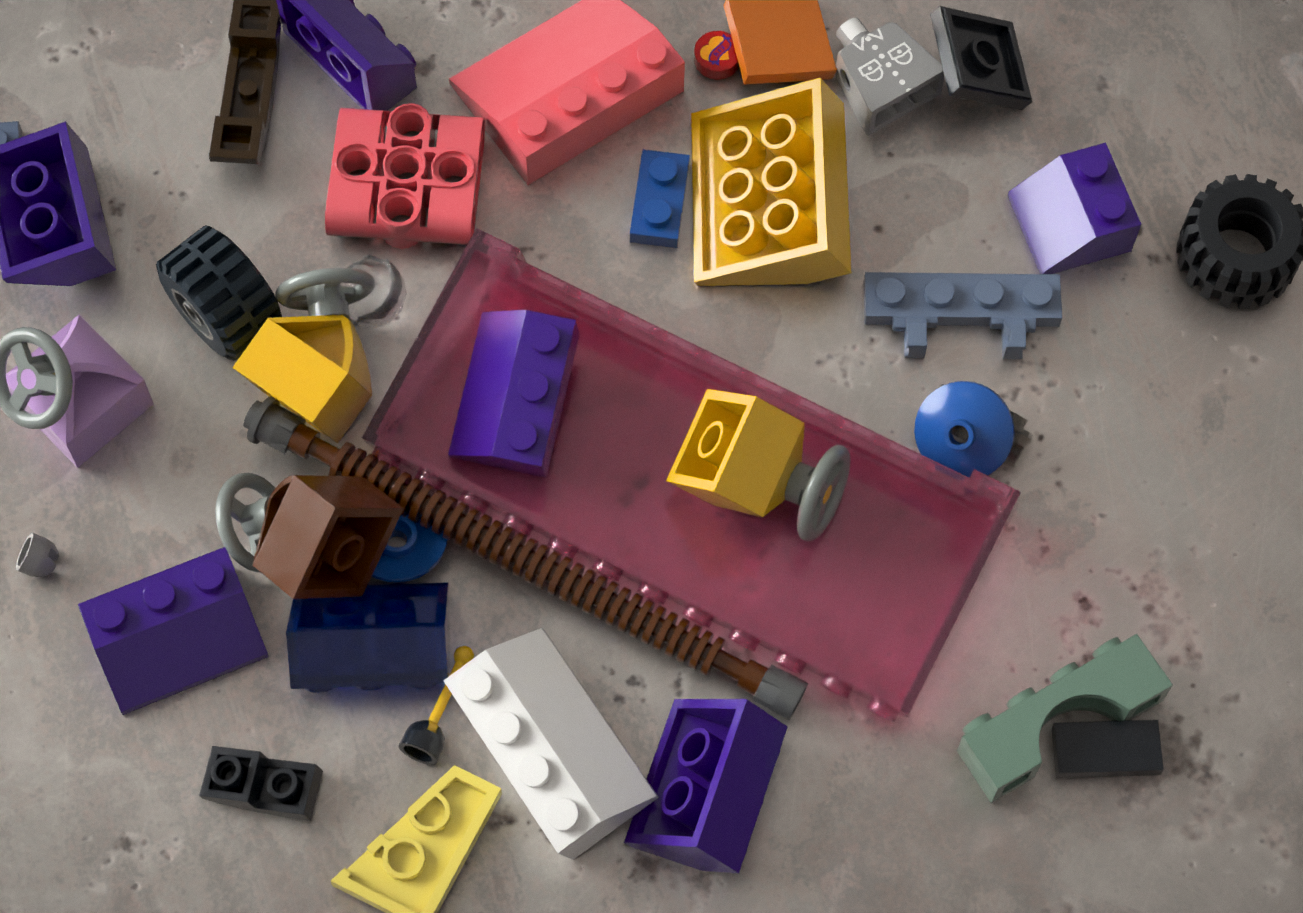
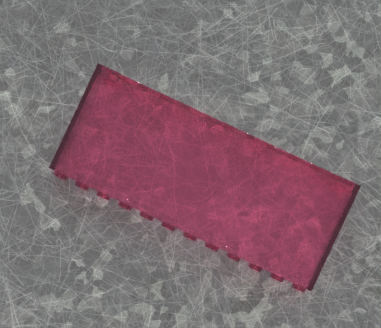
M478 228L474 231L362 436V439L374 449L371 454L378 457V462L380 460L388 462L389 468L391 466L398 468L401 463L417 471L414 478L422 480L424 482L423 485L430 484L435 487V491H442L443 487L446 486L461 494L458 499L459 502L468 504L470 509L476 508L483 515L488 508L504 515L505 518L502 523L505 526L514 528L515 532H521L529 537L533 530L549 538L546 546L550 547L553 551L556 550L563 556L574 559L576 554L579 553L595 561L591 569L615 582H619L621 576H624L640 584L637 592L649 600L664 605L668 598L684 606L685 609L682 615L689 620L706 628H710L712 622H715L731 630L728 635L730 640L755 652L758 645L776 653L773 661L780 666L799 675L806 668L823 677L820 685L844 698H848L852 691L870 701L866 707L868 710L892 722H895L898 715L909 718L1014 516L1021 494L1020 491L975 469L970 478L544 272L528 264L519 248ZM530 310L576 320L580 335L547 478L450 458L448 456L482 312ZM707 389L756 396L804 422L802 463L816 467L819 460L831 447L842 445L848 449L851 462L843 496L829 525L818 538L813 541H804L800 538L797 532V517L800 505L786 499L764 517L713 506L666 481Z

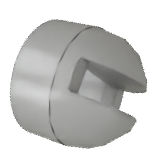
M30 533L21 548L15 569L34 577L49 575L56 568L54 561L58 560L59 552L55 544L47 538Z

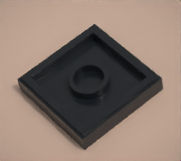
M939 6L930 14L949 96L1023 110L1032 103L1013 22Z

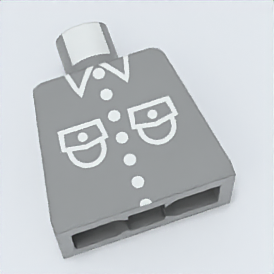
M851 18L837 30L836 37L843 44L844 48L837 55L836 79L867 136L941 94L945 78L942 64L897 23L888 22L878 29L869 32L858 18Z

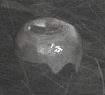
M367 254L361 261L355 262L347 268L360 269L370 273L375 280V288L364 299L349 304L348 308L349 320L355 327L373 330L390 324L402 311L407 291L403 276L389 259L384 260ZM341 283L340 285L354 287L358 284Z

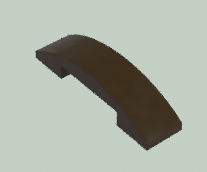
M276 0L233 1L228 33L230 53L220 116H215L209 152L210 162L259 164L268 133L278 69L281 19Z

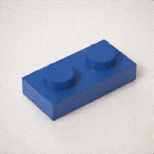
M642 149L630 228V243L678 248L690 155Z

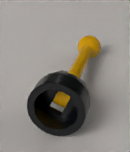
M460 646L455 650V664L450 675L474 658V652L470 647ZM446 684L429 719L412 723L405 731L398 746L406 756L423 764L435 765L443 751L445 737L442 729L438 726V722L452 695Z

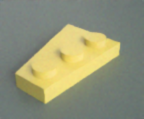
M454 765L408 808V812L384 835L380 834L366 847L367 851L350 867L342 869L331 880L332 886L385 913H438L502 795L501 788Z

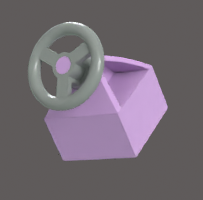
M80 315L75 317L52 337L36 328L21 327L8 332L0 340L1 409L18 425L28 429H40L77 468L154 405L145 380ZM27 343H32L39 348L31 353ZM12 351L17 366L6 374L7 360Z

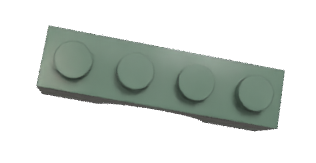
M1138 634L1123 642L1118 637L1110 639L1092 653L1094 659L1081 667H1078L1075 662L1064 666L1050 677L1049 680L1052 684L1036 693L1032 687L1027 688L1006 703L1008 707L1006 711L994 718L989 713H985L972 720L963 728L962 731L965 735L961 738L957 752L991 803L1035 778L1042 764L1039 748L1040 731L1054 717L1066 712L1081 710L1101 714L1112 721H1127L1136 718L1164 701L1173 684Z

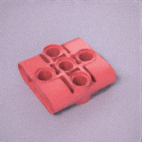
M414 103L402 104L393 111L340 108L326 201V234L331 236L384 239L387 244L398 249L410 248L418 242L472 245L484 152L485 118L429 114L421 105ZM435 130H438L436 147H434ZM410 131L420 132L412 137L403 136V134ZM362 169L367 171L359 176L349 175L355 170ZM403 173L415 174L409 179L397 178ZM451 176H459L463 178L458 182L451 183L445 181L447 178ZM376 205H377L376 223H374V221H375V213H376ZM427 208H429V209H428L427 227H425L426 212H427ZM398 215L410 216L404 222L392 221Z

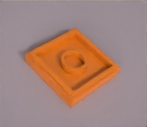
M725 0L723 6L744 85L809 81L817 78L822 80L833 79L837 69L818 0Z

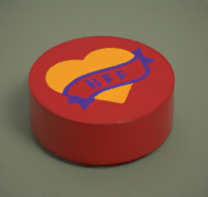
M711 31L705 33L697 40L694 48V64L703 76L714 80H721L732 76L738 70L739 64L731 34L724 31Z

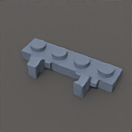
M865 272L864 275L865 325H892L893 331H904L905 358H924L927 349V328H937V325L990 326V329H1001L1002 358L1023 359V349H1026V333H1035L1036 327H1060L1062 321L1060 274Z

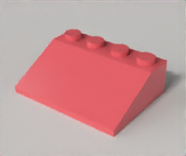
M581 0L449 78V84L475 117L485 118V131L526 184L530 185L684 92L685 61L656 26L623 1Z

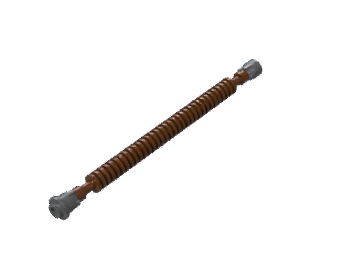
M272 396L265 399L263 403L257 400L247 412L243 426L248 429L247 439L251 443L258 444L262 442L284 454L288 450L304 459H308L311 456L330 466L328 476L364 477L404 508L401 516L406 517L409 514L408 518L410 521L417 523L420 520V526L426 529L432 526L431 531L440 535L443 532V538L448 541H452L455 538L454 543L460 547L467 543L466 550L471 553H475L478 550L477 555L482 559H486L490 555L489 562L494 565H498L501 562V569L507 572L513 567L512 574L519 578L525 573L524 581L530 584L537 578L535 585L541 590L545 589L549 583L547 593L553 596L561 589L559 599L567 602L573 594L570 603L572 606L579 608L583 601H585L582 611L587 614H591L594 608L597 607L594 618L601 621L608 613L606 624L612 627L620 619L617 630L623 633L632 625L629 636L637 639L643 631L641 642L649 645L655 637L653 649L661 651L665 643L668 644L664 654L671 658L679 650L676 661L682 664L687 660L688 656H691L688 667L696 670L700 662H702L703 665L700 673L704 676H708L712 668L733 678L738 681L736 685L738 688L754 695L753 701L788 720L791 719L809 684L806 681L772 664L768 668L752 659L747 663L722 650L726 641L719 636L714 644H711L714 633L707 630L702 638H699L702 627L694 624L690 632H688L690 621L682 618L678 626H676L678 614L670 612L665 620L666 608L660 605L652 613L655 602L649 599L640 607L643 596L636 593L629 601L631 590L626 587L617 595L620 584L612 581L606 589L608 578L600 575L594 583L596 571L588 569L584 576H582L585 566L578 562L571 570L573 559L567 556L559 564L562 554L554 550L549 555L550 547L544 544L537 550L539 544L537 540L530 538L526 543L527 535L521 532L514 537V528L507 526L503 530L504 523L498 520L492 523V517L487 514L480 518L481 511L476 508H472L469 511L468 504L464 502L458 504V499L453 496H449L446 499V493L441 490L435 492L434 486L426 484L423 487L424 482L418 478L412 480L411 474L407 472L401 474V470L395 466L389 468L388 462L384 460L378 462V457L372 454L367 455V452L361 448L355 450V445L350 442H346L340 449L320 439V432L306 426L305 419L281 407L280 402Z

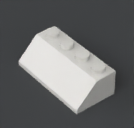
M537 629L484 650L443 680L558 854L574 860L659 798L544 629Z

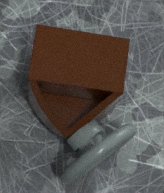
M239 473L229 478L223 484L217 497L215 515L217 529L223 545L231 557L241 566L250 571L261 572L292 599L363 596L404 508L362 476L291 475L275 488L268 480L257 474ZM250 488L257 491L264 498L245 506L234 496L240 489ZM231 517L241 523L243 531L249 536L251 553L239 541L234 531Z

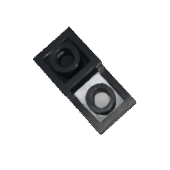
M212 746L199 796L208 801L240 809L311 821L323 770L317 764L269 759L260 751Z

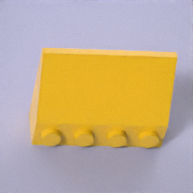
M821 78L691 113L694 283L698 286L810 284L851 274L844 103Z

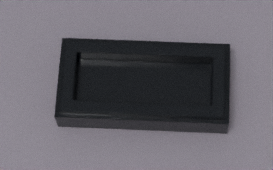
M1158 720L1054 723L1051 728L1056 778L1161 775L1164 770Z

